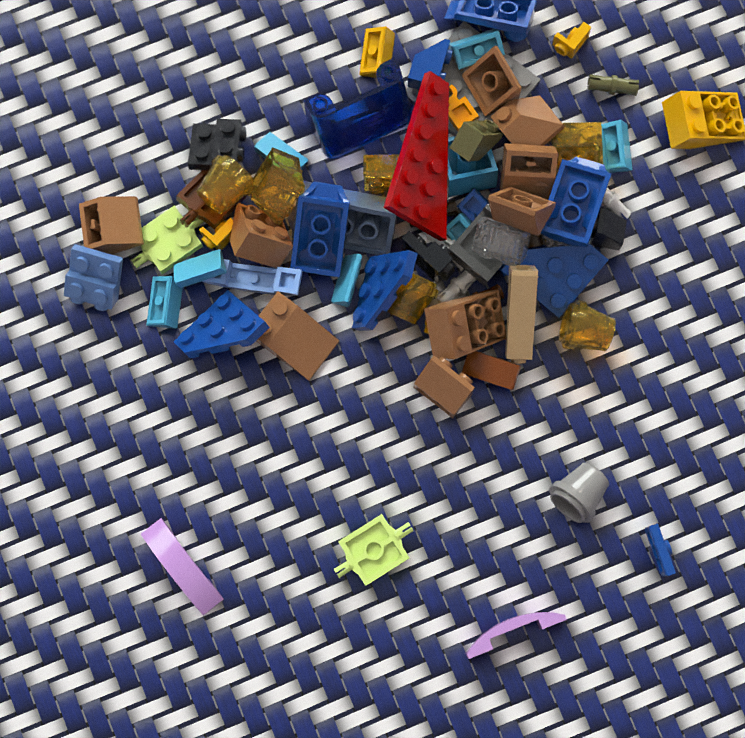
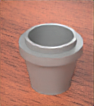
M582 463L561 481H555L549 488L550 499L555 507L569 519L577 523H589L596 515L595 510L609 487V481L596 467L588 463Z

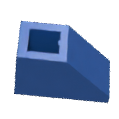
M444 39L415 54L408 76L407 87L419 90L424 73L429 71L445 80L446 72H443L445 64H450L453 50L449 49L450 40Z

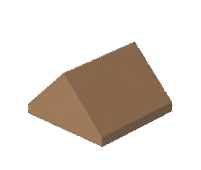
M498 46L492 47L462 74L464 81L485 116L495 113L509 100L519 99L521 86Z
M513 187L490 194L488 198L493 220L536 236L540 235L556 205V202Z

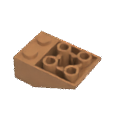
M504 143L500 190L513 187L548 200L556 178L558 152L555 146Z
M499 290L441 302L424 309L432 354L437 358L457 359L506 339Z

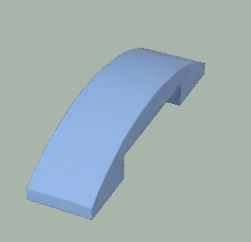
M224 259L227 273L202 281L220 287L247 292L275 295L279 291L283 295L295 296L299 293L303 271L285 267H277L275 269L238 264Z

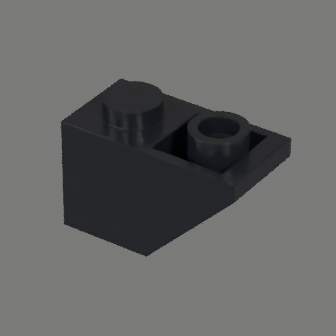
M601 208L591 235L590 244L596 247L619 251L624 242L627 220L607 209Z

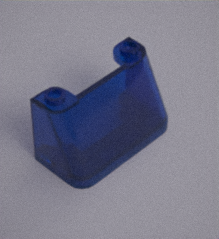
M395 57L379 65L376 77L380 86L335 107L330 97L325 94H316L303 100L306 120L326 157L332 159L339 158L409 124L412 110L401 69Z

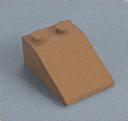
M279 291L276 292L259 314V317L270 328L256 342L308 381H310L340 342Z

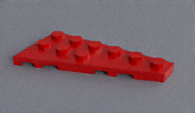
M429 71L424 73L383 208L433 238L444 241L447 240L449 83Z

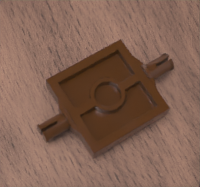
M239 167L238 172L229 171L228 173L202 170L176 195V201L189 211L180 219L181 224L189 227L198 218L215 230L236 209L237 204L242 203L247 197V192L235 182V179L243 173L242 168Z

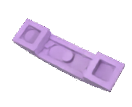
M162 518L141 533V536L155 556L202 615H205L224 600L211 581L203 574L179 543L177 537Z
M539 612L507 619L483 633L467 650L466 656L470 659L492 650L493 647L490 639L533 621H537L539 629H545L567 620L566 616L559 613Z

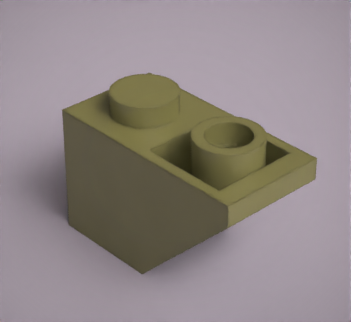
M487 119L485 121L463 122L449 148L469 162L479 161L504 134L497 130L498 125Z

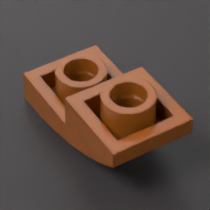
M474 351L467 354L461 373L514 390L521 365Z

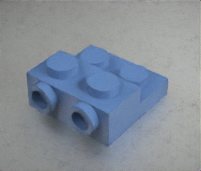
M74 244L71 248L69 271L65 275L64 296L69 297L71 302L75 304L87 302L94 304V307L100 311L112 310L119 299L123 258Z

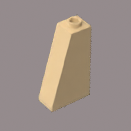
M509 264L505 356L506 359H511L512 363L521 364L526 363V360H532L538 270L535 265Z

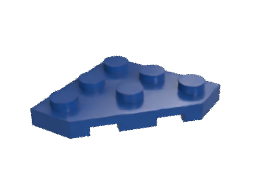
M588 244V247L560 245L519 249L515 251L501 270L509 276V264L535 265L538 270L536 299L560 318L609 259L591 244Z
M406 250L369 257L364 268L363 284L359 289L358 305L353 313V329L368 331L376 327L378 315L382 310L387 312L398 297L395 292L401 284L407 285L411 280L418 253Z
M227 290L195 322L184 330L174 343L191 359L199 357V353L209 351L211 354L228 351L230 346L240 344L242 347L251 346L270 327L262 318Z

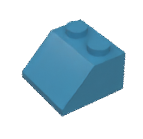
M456 136L448 137V197L470 193L474 188L480 191L496 187L498 168L492 150L490 149L479 161L469 162L449 148Z

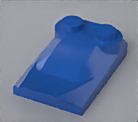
M451 0L444 19L502 30L506 38L513 42H519L528 36L537 0Z
M575 157L568 161L562 159L548 199L556 202V205L541 234L569 245L588 247L612 174L607 172L604 164L580 157Z
M312 182L310 187L299 195L290 268L300 269L307 273L340 278L344 261L343 254L350 206L343 186Z

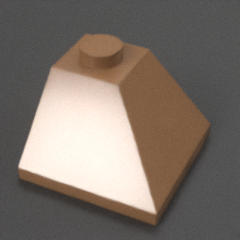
M541 96L509 100L491 116L492 120L512 144L544 146L565 128Z

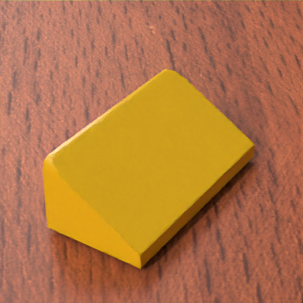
M387 26L365 30L359 75L382 79L389 78L395 33Z

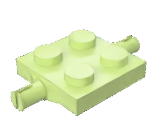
M175 206L171 207L142 227L144 245H141L143 252L131 259L132 263L138 268L149 260L157 266L163 275L173 268L174 264L182 262L203 247L196 236L195 228L204 223V221L196 218L189 227H185V224L182 225L180 222L183 216Z
M382 514L338 541L345 552L347 561L334 568V571L336 573L339 572L337 575L340 578L353 570L360 576L365 586L409 559L402 546L401 539L414 532L413 528L407 529L411 526L407 522L395 530L387 523Z

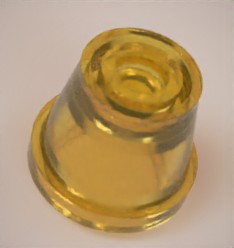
M217 155L211 161V168L196 190L197 195L219 214H222L245 195L249 196L255 190L254 180L251 175L238 162L227 155H223V157Z
M413 273L408 284H401L395 292L398 297L387 312L416 325L424 313V309L429 306L434 297H438L440 291L436 289L437 284Z
M577 299L574 303L568 305L563 315L559 329V342L562 343L564 349L571 351L574 348L606 351L614 336L615 319L591 308L585 301Z

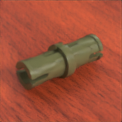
M589 74L587 90L604 91L610 95L622 93L636 96L639 85H637L639 80L618 78L617 75L605 77Z

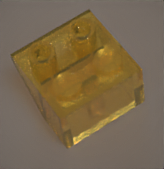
M601 122L563 123L565 128L548 142V146H555L558 152L556 173H558L562 159L568 161L575 157H580L603 164Z
M272 147L250 182L249 189L251 200L279 225L285 217L290 215L293 204L299 195L304 193L305 184L299 158Z
M399 154L363 155L364 191H369L371 194H382L384 191L389 190Z

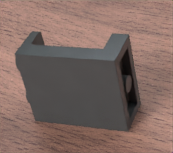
M487 204L448 249L452 252L451 257L485 286L521 244L526 235L523 233V230L493 220L490 206Z

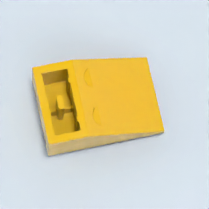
M679 91L662 102L671 149H694L745 140V126L738 93Z

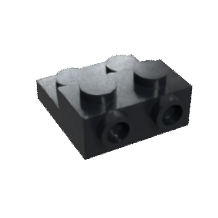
M217 119L216 124L193 123L188 158L189 170L238 172L239 162H244V147H241V143L246 142L247 133L246 127H242V121L240 119Z
M408 231L402 237V251L410 250L418 253L415 264L436 284L442 279L447 281L455 272L456 264L451 257L452 252L444 244L438 245L435 241L427 248L426 241L419 234L413 235Z

